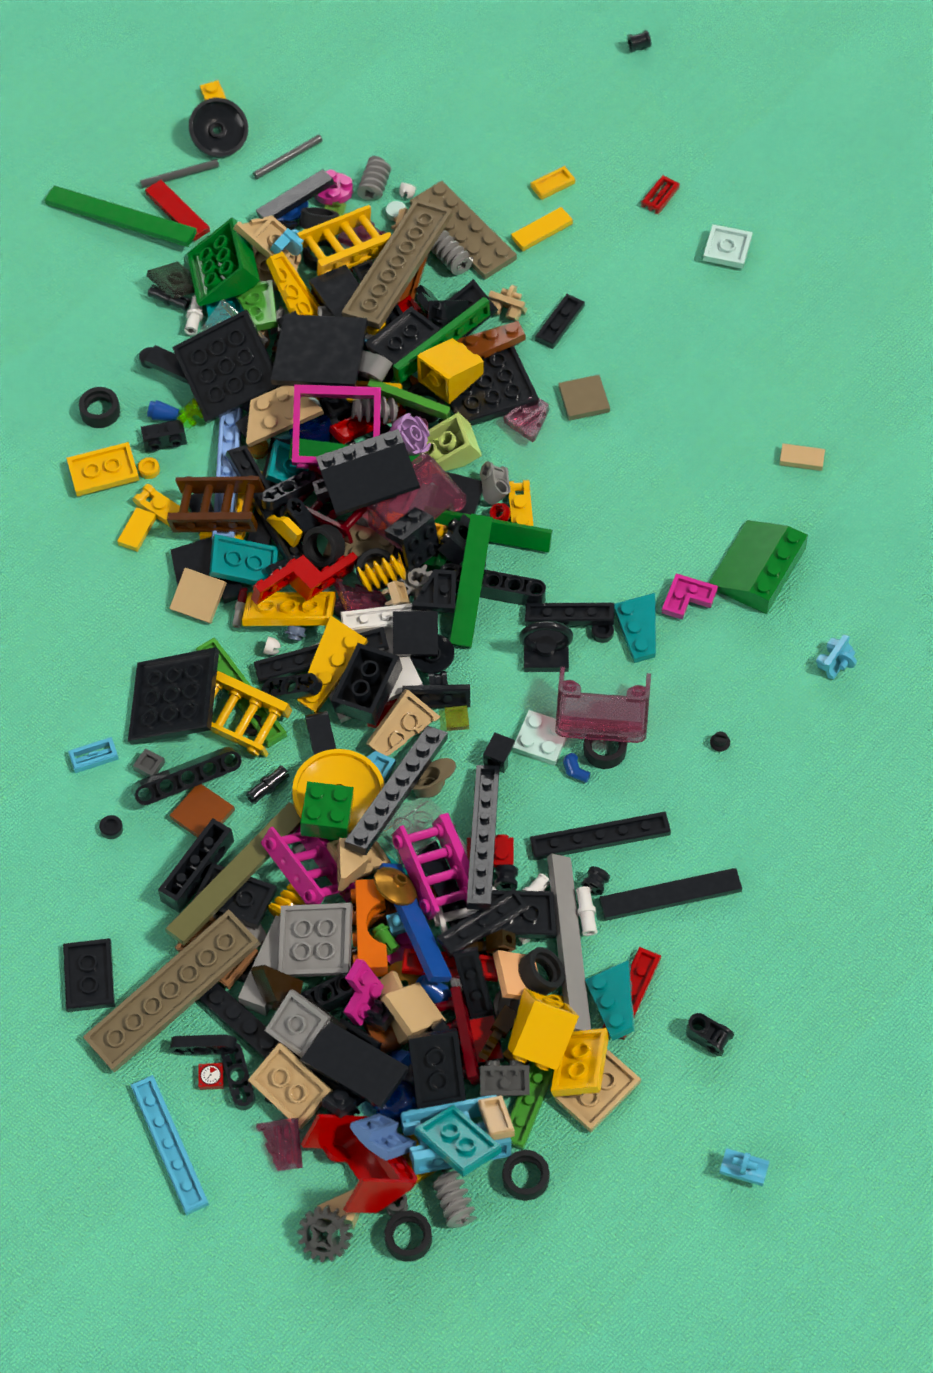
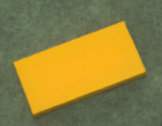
M249 592L243 612L242 625L325 626L330 616H333L336 594L335 592H320L312 599L306 601L298 592H276L256 605L251 600L253 592Z

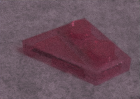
M336 578L334 587L345 611L386 606L385 602L387 600L381 591L373 589L372 592H369L366 587L356 584L355 588L343 585V580Z

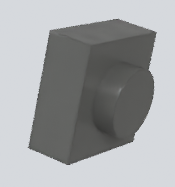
M145 748L134 763L133 769L146 777H150L160 771L165 764V759Z

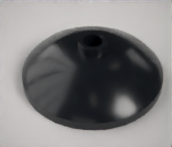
M209 98L202 101L195 107L189 119L188 128L191 140L206 155L218 158L231 156L241 149L247 139V118L242 109L228 99ZM218 128L220 133L215 134L213 129Z

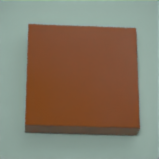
M200 784L191 790L169 816L171 820L198 838L212 818L223 824L235 811V807Z

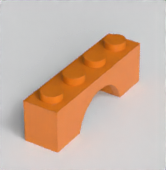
M374 879L355 880L356 889H351V901L356 903V910L353 911L352 925H357V932L352 933L353 947H357L358 955H353V964L356 959L364 960L377 977L385 976L388 974L387 946L375 940L368 932V926L373 917L386 910L385 898L377 890Z

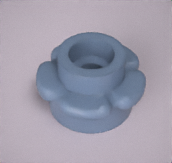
M288 626L287 631H284L288 634L289 639L301 641V637H306L304 635L306 628Z

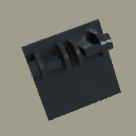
M429 300L427 319L441 330L468 309V300Z

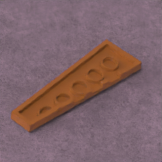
M519 321L460 338L457 342L463 343L473 354L486 358L496 352L523 342L526 338ZM412 375L408 378L411 386L420 383Z

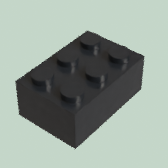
M357 643L331 699L334 711L376 726L403 669L400 657Z

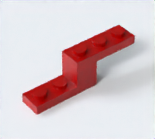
M351 552L347 556H341L335 564L330 567L326 566L321 571L304 555L297 559L293 558L282 569L273 571L267 579L259 580L253 586L254 590L251 600L258 605L290 584L308 601L354 571L359 557L354 552Z

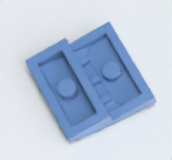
M380 1113L352 1122L350 1125L356 1137L370 1151L386 1161L409 1153L410 1147L416 1146L417 1142L398 1133L399 1123Z

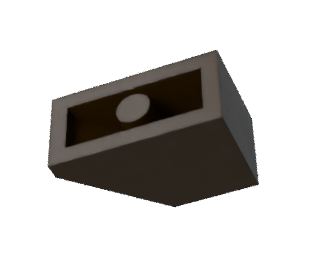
M266 965L251 968L252 976L264 1003L271 1005L273 1010H278L290 990H295L301 994L304 981Z

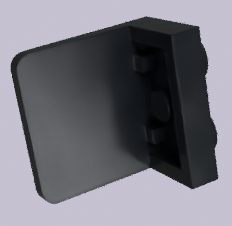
M416 507L384 530L386 538L402 546L406 569L410 572L420 567L438 552L439 540L434 516Z

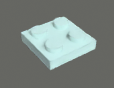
M713 224L703 255V261L743 269L753 232Z
M529 710L516 738L513 752L556 766L570 733L571 724Z

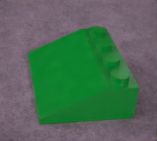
M233 217L187 253L196 300L199 306L244 294L249 289L254 288L260 281L252 245L233 229L237 223Z
M747 520L709 583L718 586L717 592L767 614L804 553L808 534L786 525Z

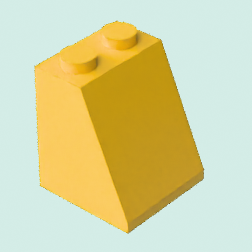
M453 338L417 355L418 381L448 404L484 374V361L477 354H473L463 343H458Z
M524 988L508 1044V1049L513 1054V1058L523 1063H526L527 1060L535 1062L536 1067L546 1071L549 1068L557 1070L579 1015L567 1003Z

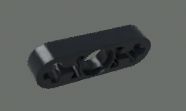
M303 471L263 491L260 495L262 507L266 510H274L287 504L291 498H299L314 490L312 482L316 481L315 473ZM293 489V491L284 492V490Z
M313 673L268 679L263 684L262 691L280 700L304 698L317 695L321 691L323 683ZM292 683H296L294 690L288 692L289 686Z
M223 1034L174 1036L171 1038L169 1051L182 1056L235 1053L237 1039Z
M236 1043V1064L232 1065L229 1054H221L235 1107L239 1110H248L255 1103V1095L252 1084L248 1081L250 1077L242 1047ZM234 1071H243L245 1073L244 1078L241 1081L232 1080L231 1075ZM242 1087L244 1088L245 1095L249 1096L247 1097V1102L243 1103L239 1088Z

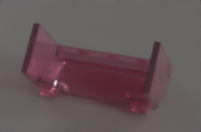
M560 667L555 732L557 735L566 738L640 743L646 739L651 684L650 673H647L646 687L635 685L627 690V696L581 693V686L577 682L564 680L565 667Z

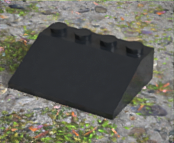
M399 429L316 457L336 516L420 488Z

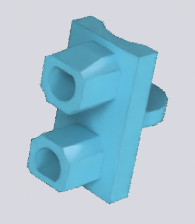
M843 634L840 639L831 638L827 643V650L830 652V655L820 654L816 659L818 668L826 671L827 677L834 680L840 670H845L846 667L854 668L857 664V660L854 657L856 652L849 644L850 637Z
M726 1148L719 1174L763 1186L770 1161L751 1156L747 1152L744 1154Z

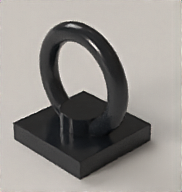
M539 621L529 624L522 629L519 638L524 646V672H569V645L573 641V633L568 626L554 621Z

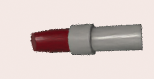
M248 588L240 589L234 608L233 627L240 628Z

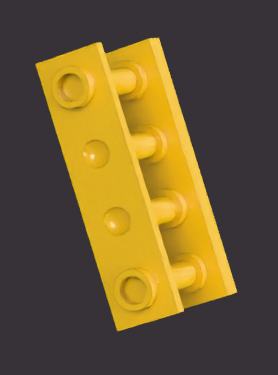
M370 205L297 233V236L303 239L301 243L303 248L309 246L318 259V276L343 265L350 269L353 266L378 257L392 234L388 232L379 235L370 222ZM363 225L372 239L362 242L353 231V228ZM345 232L354 246L344 249L335 238V235ZM327 239L336 253L325 256L317 242Z
M217 671L215 696L219 690L225 689L230 691V697L216 722H212L210 731L247 748V752L256 757L262 755L267 758L269 753L262 744L277 717L289 718L292 712L290 705ZM245 698L249 700L250 705L235 732L224 728L223 726L238 699ZM264 707L268 709L269 715L255 740L252 741L243 737L257 709Z

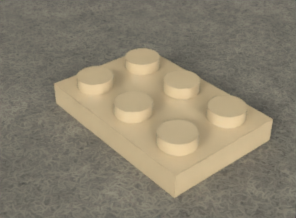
M278 1043L248 1079L252 1085L300 1129L307 1124L322 1106L323 1098L333 1092L328 1085L282 1043Z
M607 1049L600 1093L555 1097V1101L591 1133L641 1083V1078Z

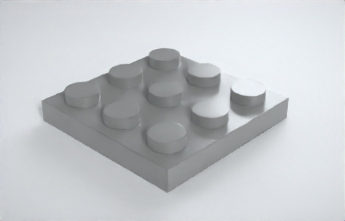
M351 903L281 906L278 971L292 977L336 976L348 973L351 969L353 905Z

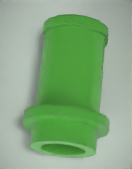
M382 923L372 930L373 938L386 944L387 955H391L396 952L395 948H400V945L389 932V926H385Z

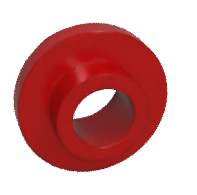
M496 503L490 508L489 513L493 519L508 521L511 510L504 503Z

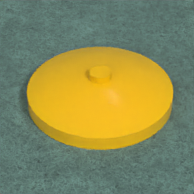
M346 749L326 750L310 757L297 771L292 786L293 804L301 818L307 781L354 787L349 835L385 784L379 769L364 755Z

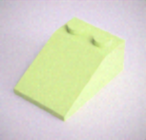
M459 412L429 429L430 436L427 437V444L431 442V446L428 451L419 455L417 477L420 478L463 467L482 456L471 424Z

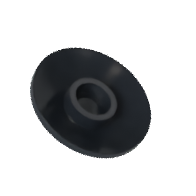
M438 634V656H435L436 658L430 659V656H413L410 659L415 668L421 672L440 673L452 664L455 655L454 647L446 637Z

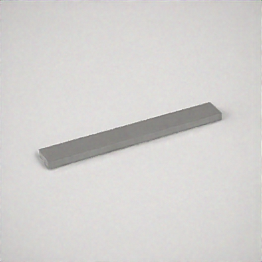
M550 854L547 860L550 887L554 895L558 957L565 972V980L562 984L563 1001L569 1004L579 1015L573 1031L591 1030L571 858Z

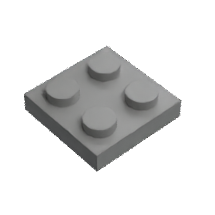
M290 990L265 1031L302 1058L331 1017L295 990Z

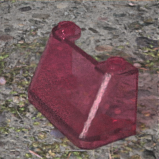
M422 453L411 462L420 484L419 489L367 506L369 527L401 551L402 546L386 538L384 530L414 507L433 515L435 520L448 508L456 512L462 510L466 505V494L437 461L427 453Z

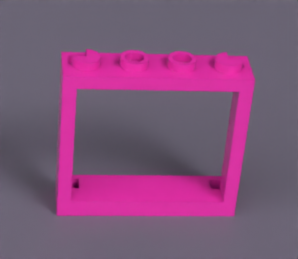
M294 385L292 465H297L296 468L309 469L310 466H318L317 456H299L301 397L374 399L373 437L380 435L381 387Z

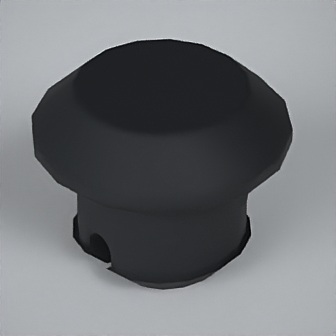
M719 731L711 737L710 745L716 751H725L730 746V739L725 732Z

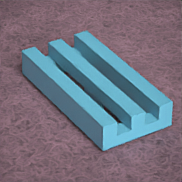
M112 737L68 751L75 773L119 760ZM110 746V748H107V749H104V750H101V751H95V750H98V749H101V748ZM88 753V755L75 759L76 756Z

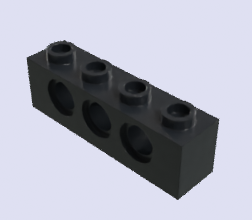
M213 818L158 889L162 903L181 913L199 889L211 864H218L234 843L231 828Z

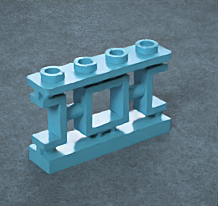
M496 1095L481 1096L475 1099L402 1112L401 1129L403 1135H414L417 1126L453 1104L468 1118L481 1117L478 1100L496 1097ZM484 1121L475 1123L484 1132H487ZM417 1136L419 1145L410 1147L412 1169L416 1175L452 1168L431 1148L428 1149L427 1144ZM511 1138L495 1140L502 1147V1153L491 1160L509 1157L511 1155Z

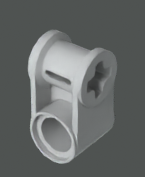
M489 461L485 462L480 470L482 495L487 503L494 505L508 495L511 488L509 485L508 468L494 466Z

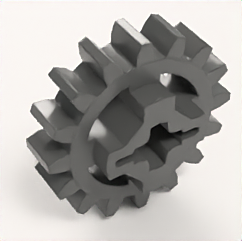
M329 1205L323 1211L320 1206H317L314 1209V1213L309 1211L305 1214L306 1218L300 1221L303 1227L297 1231V1234L303 1235V1237L298 1242L299 1244L305 1243L304 1253L309 1250L312 1252L311 1259L318 1255L321 1262H324L327 1256L330 1261H334L336 1254L341 1257L345 1253L344 1249L350 1247L351 1244L347 1240H350L353 1234L347 1232V1230L352 1227V1224H345L344 1220L347 1216L343 1215L340 1217L338 1215V1208L334 1212H330ZM326 1231L329 1235L324 1237L322 1232Z

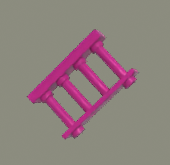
M448 813L439 815L432 823V828L407 834L403 825L399 826L392 834L393 845L398 850L408 876L416 888L417 897L420 901L419 905L427 920L432 919L440 911V906L460 900L465 901L467 905L469 860ZM434 836L438 838L441 849L416 855L411 843ZM440 858L447 859L450 870L425 876L420 864ZM450 879L456 880L460 891L437 898L434 897L430 885Z
M301 825L296 833L280 836L274 827L269 828L261 841V845L307 905L321 904L326 896L337 893L342 896L346 903L351 902V889H356L355 882L351 883L343 891H338L337 863L327 849L328 839L301 836ZM300 842L304 845L306 851L294 854L288 847V844ZM313 859L320 868L307 871L301 864V861ZM326 876L332 885L319 888L313 879Z

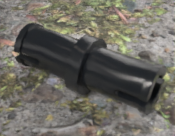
M152 284L148 291L149 297L163 301L167 306L172 305L183 311H187V308L190 306L191 300L176 294L174 290H166Z
M280 765L270 775L262 777L260 783L246 792L248 800L255 805L266 794L273 793L275 787L289 777L288 771Z

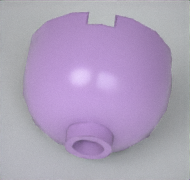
M411 413L405 414L394 421L389 431L399 429L409 456L421 455L428 451L431 446V442L427 444V437L430 436L429 430L421 418L418 416L412 417L410 416Z

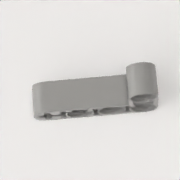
M363 351L358 377L369 380L375 379L382 382L393 363L379 354Z

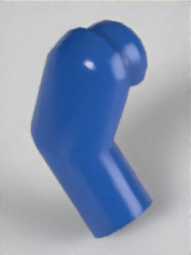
M569 753L563 759V765L567 775L587 783L591 772L580 769L576 754Z

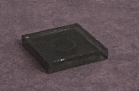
M178 261L147 271L146 277L172 299L195 293L191 272Z

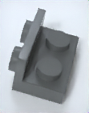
M510 1060V1065H500V1061H485V1066H480L481 1096L530 1095L529 1065H524L523 1062L518 1060Z

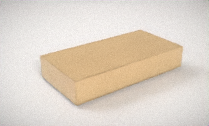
M782 444L779 465L822 471L825 449Z
M502 1095L478 1100V1107L488 1135L494 1140L515 1137V1130Z

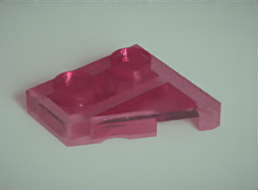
M539 398L536 405L528 407L525 404L516 407L504 416V423L533 443L549 412V404Z
M298 1118L256 1124L258 1132L263 1131L268 1141L265 1146L272 1155L273 1162L278 1171L303 1168Z

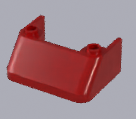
M317 1114L301 1146L303 1148H322L330 1161L335 1163L347 1162L359 1182L343 1208L345 1212L378 1213L413 1189L418 1178L403 1155L386 1161L370 1151L351 1130L350 1125L352 1122L367 1118L368 1116L344 1115L339 1118L332 1114Z

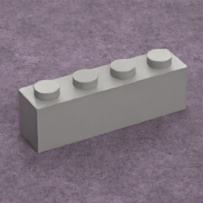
M275 916L252 967L266 965L278 970L280 916ZM250 970L238 996L239 1003L250 1011L267 1016L272 1006L264 1003Z

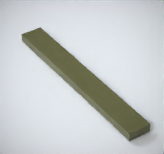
M289 802L165 928L167 934L182 945H185L270 858V855L261 845V841L269 828L274 827L280 836L293 834L299 828L301 818L292 803Z

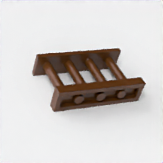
M260 476L176 477L175 481L182 494L179 512L168 513L167 521L172 532H257L258 524L253 512H251L254 493H262L265 490ZM203 493L200 512H188L191 494ZM212 493H224L220 512H209ZM233 493H245L241 512H230Z

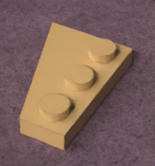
M404 689L365 744L373 751L389 756L404 745L408 739L423 731L427 725L438 720L440 716L413 693Z

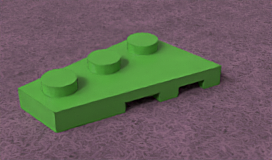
M272 280L258 282L254 288L249 289L246 293L235 296L242 308L249 311L257 331L278 327Z

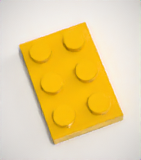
M129 442L66 458L77 496L139 481Z
M607 1028L573 1031L557 1070H554L551 1093L554 1097L600 1093L609 1039Z

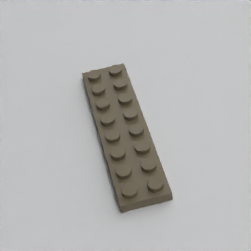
M415 199L344 307L342 317L367 318V326L380 330L452 218V210Z
M227 910L86 1033L83 1038L115 1073L260 945V942L230 910Z

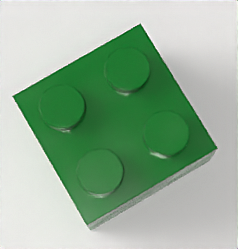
M307 781L301 817V836L333 840L347 838L353 806L354 787Z

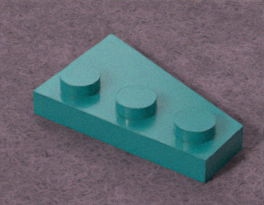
M655 593L615 603V615L633 662L637 663L655 658Z
M629 960L585 979L612 1041L635 1031L630 977L631 964Z

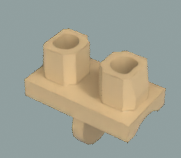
M511 285L509 290L502 288L501 294L490 290L488 297L498 308L494 315H500L502 307L508 308L506 318L515 322L518 321L521 314H526L525 302L520 301L522 294L516 293L517 286Z

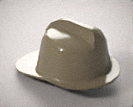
M441 758L431 762L412 789L416 798H430L438 795L445 784V780L454 773L456 769L455 761L450 758Z

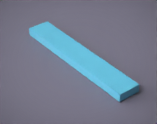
M149 1076L131 1084L133 1093L185 1214L189 1215L209 1206L154 1076Z

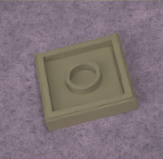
M600 375L558 383L569 421L610 412V406Z

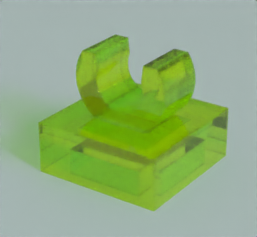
M193 398L179 412L177 419L183 424L188 420L191 426H195L197 422L192 418L194 415H198L201 419L203 418L201 411L198 409L199 406L196 399Z

